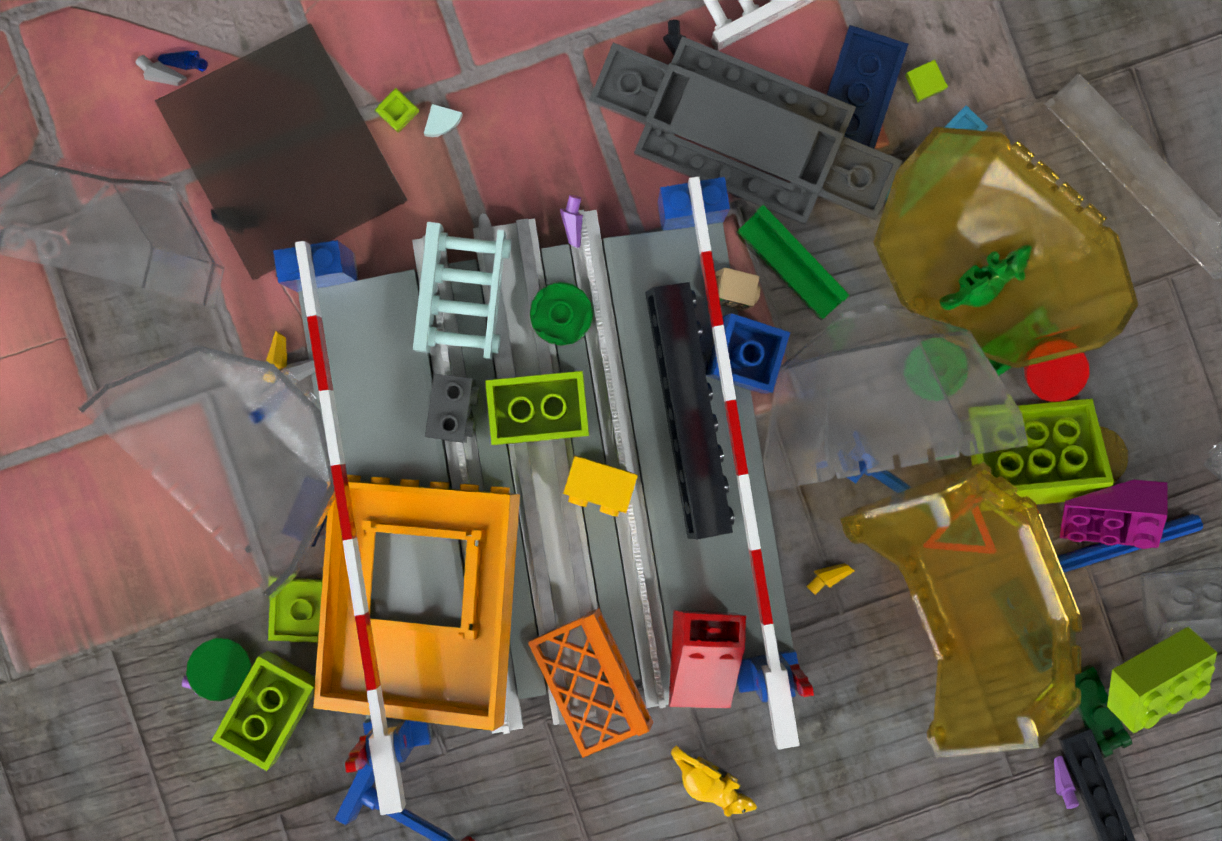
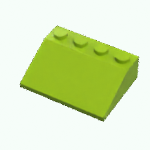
M1093 399L969 410L966 413L973 480L979 510L1065 502L1066 500L1111 487L1114 483Z

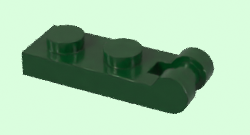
M1087 665L1062 678L1085 726L1092 730L1103 758L1112 755L1113 750L1119 747L1126 748L1133 744L1120 719L1107 707L1108 694L1094 666ZM1111 728L1114 735L1105 739L1102 732Z

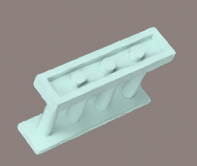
M427 222L413 342L414 351L430 353L431 346L435 347L436 344L484 349L483 358L486 360H493V353H499L501 336L495 333L504 258L509 259L511 251V240L506 239L504 230L497 231L496 241L448 236V233L444 232V228L440 223ZM447 249L495 254L493 273L445 268L444 264H440L441 251L446 252ZM443 280L490 285L489 304L444 300L441 299V296L436 295L438 283H443ZM445 312L488 317L486 336L437 331V328L433 327L434 315Z

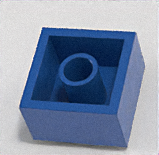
M732 313L722 316L734 385L761 394L773 393L790 332ZM714 344L706 376L720 380Z

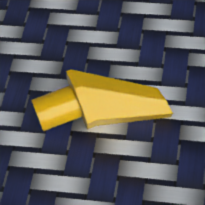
M275 331L266 361L270 364L263 376L275 382L281 369L285 370L287 367L286 337L278 331Z
M846 563L815 570L814 573L817 576L806 587L816 595L825 585L831 588L855 570Z

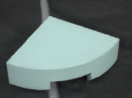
M432 104L424 135L427 137H439L451 131L460 123L463 116L462 112Z

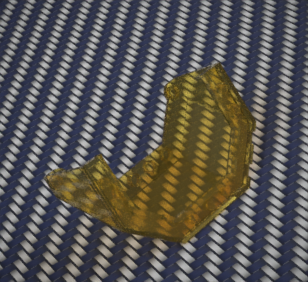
M982 462L861 506L840 518L844 534L852 543H864L899 567L910 590V597L920 615L922 627L929 637L938 664L934 720L929 725L927 739L930 745H932L936 758L1041 748L1081 704V690L1075 688V674L1081 673V647L1076 645V632L1082 631V618L1036 503L1028 496H1019L1014 485L1002 476L994 477L991 474V468Z

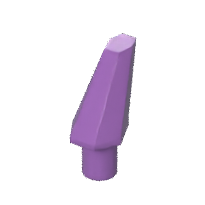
M569 195L567 206L560 209L568 242L572 246L580 248L583 215L578 211L581 197Z
M1058 756L1054 759L1056 793L1063 797L1067 809H1072L1079 806L1074 793L1077 789L1064 758Z

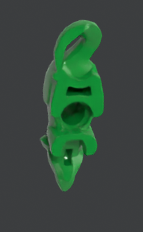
M1021 246L1017 250L1010 252L1002 260H999L1000 255L996 251L991 252L986 258L989 265L982 268L973 265L958 280L960 284L959 292L943 296L939 300L940 306L944 310H951L960 305L982 307L991 303L1013 278L1019 281L1025 279L1024 270L1029 263L1032 246Z

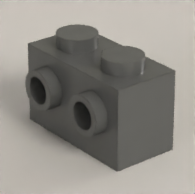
M434 373L425 437L467 443V437H473L475 418H470L472 405L477 406L480 387L475 386L476 380Z

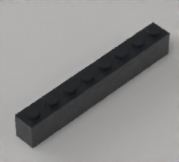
M690 282L653 287L646 291L645 295L687 538L698 540L733 533L734 513L732 508L728 506L726 495L729 493V483L726 476L723 475L721 463L724 461L722 447L717 443L718 420L716 415L712 414L710 402L713 399V391L710 383H707L705 373L708 362L706 354L701 350L700 344L702 327L700 322L696 321L694 310L697 306L696 294L694 290H691Z

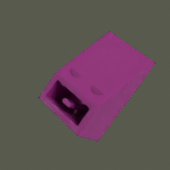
M1133 479L1066 500L1059 538L1069 539L1074 542L1092 541L1101 542L1105 545H1131L1141 549L1158 548L1168 515V482Z

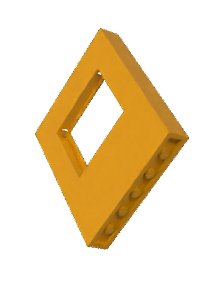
M347 475L369 614L376 532L467 540L461 628L370 618L386 717L491 731L503 726L520 494L510 493V487L491 486L490 492L479 491V485L460 484V489H449V482L430 481V487L419 486L420 480L400 479L399 485L390 484V478L371 477V482H362L360 475ZM330 480L313 708L370 715L333 480ZM476 540H479L478 546H475Z

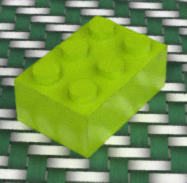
M583 371L485 380L491 445L589 436Z
M1189 626L1112 669L1107 707L1133 733L1138 732L1144 727L1146 729L1153 727L1163 716L1168 713L1175 714L1179 712L1187 702L1194 698L1201 699L1210 691L1217 651Z
M270 651L259 655L214 734L212 741L268 771L277 762L314 696L315 676Z

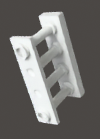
M703 0L717 25L711 42L715 50L719 51L815 0H769L770 2L762 7H759L758 4L755 5L753 0H738L744 12L742 17L733 22L731 19H727L718 0Z

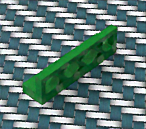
M764 205L738 229L737 233L820 320H823L850 296Z

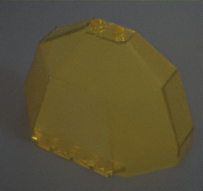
M935 127L896 171L873 241L900 303L946 344L1014 368H1021L1098 349L1122 333L1139 303L1119 236L1110 227L1102 225L1107 217L1090 202L1082 207L1080 204L1085 198L1066 181L1059 186L1055 184L1060 176L1042 160L1032 164L1030 161L1035 157V154L1019 140L1011 145L1010 140L1001 132ZM1021 246H1032L1029 263L1024 270L1025 279L1019 281L1013 278L991 303L982 307L960 305L951 310H944L940 306L939 300L943 296L959 292L960 284L958 280L973 265H977L979 268L989 265L986 258L991 252L996 251L1000 255L999 260H1002L1010 252L1017 250Z

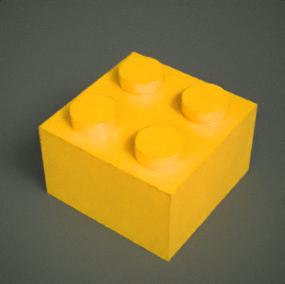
M576 455L574 456L563 494L569 496L568 502L587 507L588 502L601 505L600 512L618 517L619 511L627 513L638 475Z

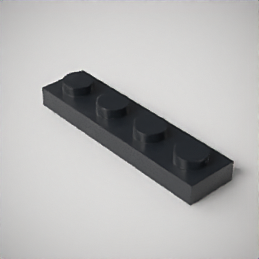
M1086 726L1058 737L1098 840L1136 841L1092 730Z

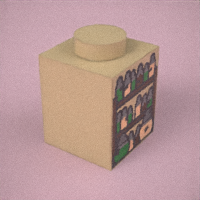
M725 267L715 272L721 306L741 311L754 307L761 291L760 286H758L759 276Z

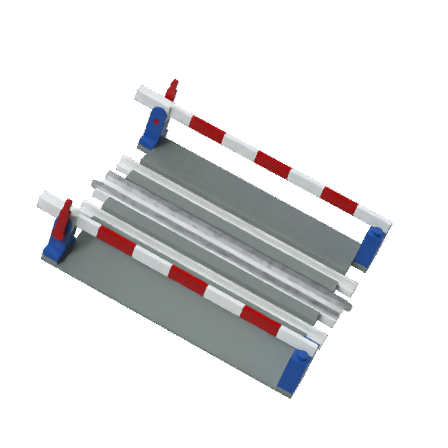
M698 176L689 178L688 183L660 187L657 207L661 231L608 237L603 238L602 242L597 210L585 212L584 210H579L578 212L583 215L580 248L572 245L569 247V244L541 248L540 251L535 218L516 220V223L492 227L488 216L482 213L479 217V228H473L474 239L496 241L497 231L504 230L506 239L511 240L509 259L504 258L495 333L501 336L500 349L498 354L493 353V360L483 358L484 349L436 344L435 347H430V353L413 350L426 235L423 238L412 240L417 272L413 269L359 280L355 253L338 240L317 244L300 241L295 242V247L273 251L278 283L299 294L308 357L314 360L315 372L311 375L328 482L330 483V480H333L370 709V715H366V720L363 723L365 735L359 737V742L350 751L349 758L345 761L346 773L356 772L359 769H363L367 762H369L370 767H373L380 815L402 812L405 808L406 802L399 762H405L414 747L430 744L433 740L431 723L386 717L370 618L461 628L467 540L376 532L369 614L347 475H360L362 482H371V477L390 478V484L399 485L400 479L420 480L419 486L430 487V481L449 482V489H460V484L479 485V491L490 492L491 486L510 487V493L520 494L504 725L492 731V734L499 732L508 734L511 730L523 729L524 725L519 699L547 695V692L549 694L553 724H566L528 642L585 616L588 612L600 608L633 680H638L640 675L642 676L646 707L659 706V708H665L669 704L673 611L686 610L734 612L746 615L745 649L736 683L739 693L756 691L762 702H768L774 741L778 749L800 746L792 698L796 696L795 690L803 697L814 696L813 686L806 674L800 669L797 653L793 649L751 390L736 386L733 383L722 316L731 313L738 315L737 309L720 305L715 275L716 271L724 267L730 269L723 222L730 210L725 177L700 181ZM441 251L440 264H444L445 268L493 273L495 254L477 252L478 261L474 259L448 264L447 251ZM443 280V283H438L436 295L441 296V299L489 304L491 286ZM558 282L573 284L583 290L591 302L593 312L591 327L585 336L576 343L565 346L549 344L541 339L533 329L529 315L531 302L538 291ZM690 282L691 290H694L696 294L697 306L694 310L696 321H699L702 327L701 350L706 354L708 363L715 344L720 380L707 376L706 379L713 391V399L710 401L712 414L714 413L718 420L717 443L722 447L724 461L721 463L722 472L729 483V493L726 495L728 506L732 508L735 519L734 525H732L733 533L698 540L687 538L645 292L653 287ZM440 312L439 315H434L433 327H436L437 331L486 336L488 317ZM583 371L589 436L491 445L485 380ZM434 373L476 380L475 386L480 387L477 406L472 405L470 418H475L473 437H467V443L425 437ZM577 455L638 475L627 513L619 511L618 517L600 512L601 505L588 502L587 507L568 502L569 496L563 494L574 456ZM479 540L475 541V546H478ZM582 626L570 630L567 641L584 648L587 636ZM565 633L556 637L563 640ZM549 640L539 644L544 656L556 660L561 645ZM589 644L588 650L593 651L591 645ZM564 647L560 662L577 668L582 653ZM585 655L580 670L598 676L601 666L598 659ZM548 664L550 670L552 671L553 666ZM557 668L554 678L557 685L569 689L574 674ZM603 672V675H602L601 678L607 680V678H606V676H605V674H604V672ZM578 676L573 691L590 697L595 682ZM599 684L594 699L612 705L614 699L613 691L611 688ZM562 693L564 699H566L567 695ZM571 697L568 708L572 714L583 718L588 703ZM592 705L587 718L597 716L599 724L604 726L609 711Z

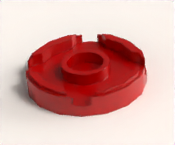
M1063 340L1048 341L1040 345V348L1028 356L1024 367L1025 381L1031 391L1042 400L1050 402L1066 401L1076 396L1085 387L1090 375L1089 362L1083 351L1073 343Z

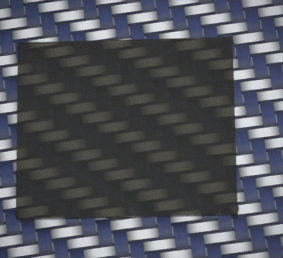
M311 23L155 100L252 280L259 279L261 276L276 269L274 250L295 247V242L306 241L309 244L329 242L408 201Z

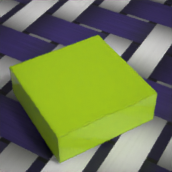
M935 60L905 74L918 103L948 88Z
M395 88L378 105L375 111L399 133L415 117L419 109Z

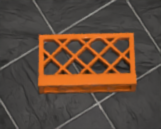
M600 608L590 611L585 616L528 642L582 758L634 735L640 736L650 732L654 722ZM582 626L587 636L584 648L567 641L570 630ZM565 633L563 640L556 637ZM549 640L561 645L556 660L544 656L539 644ZM589 644L591 645L593 651L588 650ZM564 647L582 653L577 668L560 662ZM585 655L598 659L601 666L598 676L580 670ZM548 664L553 666L552 671L550 670ZM557 668L574 674L569 689L557 685L554 678ZM603 672H604V674H605L607 680L601 678L602 675H603ZM578 676L595 682L590 697L573 691ZM599 684L612 689L615 695L612 705L594 699ZM562 693L567 695L566 699H564ZM571 697L588 703L583 718L570 712L568 704ZM617 701L621 709L615 707ZM592 705L609 711L604 726L587 720ZM615 713L625 717L630 729L618 732L608 728L612 714ZM575 722L581 724L579 729ZM584 726L602 732L599 742L588 747L586 746L581 735ZM605 734H608V735L611 736V737H609V738H607V739H604Z

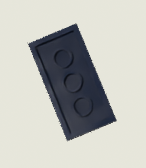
M849 25L826 94L856 107L844 137L875 149L909 45L908 43Z

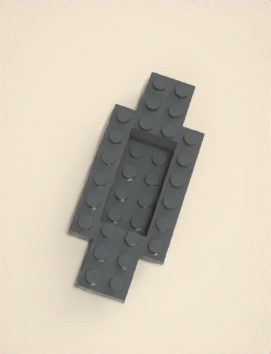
M683 36L669 65L613 42L589 99L592 104L645 125L634 151L635 155L690 178L699 176L700 181L725 177L728 194L760 207L764 205L769 211L803 225H806L817 197L876 220L902 162L898 158L844 137L856 109L855 106ZM675 134H676V135H679V136L684 137V138H686V139H688V140H691V141H693V142H696V143H698V144H701V145H703V146H705V147H708V148H710V149H713V150H715V151H718V152H720V153H722V154H725V155H727V156H730V157H732V158H735V159H737V160H739V161H742V162H744V163H747V164H749V165H752V166H754V167H756V168H759V169L764 170V171H766V172H768V173H771V174L776 175V176H778V177H781V178H783V179H785V180H788V181H790V183H788V182H786V181H783V180H781V179H778V178H776V177H774V176H771V175H769V174H766V173H764V172H762V171H759V170H757V169H754V168H752V167H749V166H747V165H745V164H742V163H740V162H737V161H735V160H732V159H730V158H728V157H725V156H723V155H720V154H718V153H715V152H713V151H711V150H708V149H706V148H703V147H701V146H698V145H696V144H694V143H691V142H689V141H686V140H684V139H681V138H679V137H677V136H674V135H675Z

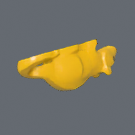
M677 745L672 749L671 755L682 771L684 788L692 798L715 803L724 810V815L727 817L732 814H743L756 810L757 806L752 798L737 793L734 790L739 789L741 784L737 783L738 779L735 776L727 773L723 778L722 774L717 771L719 768L700 756L695 759Z

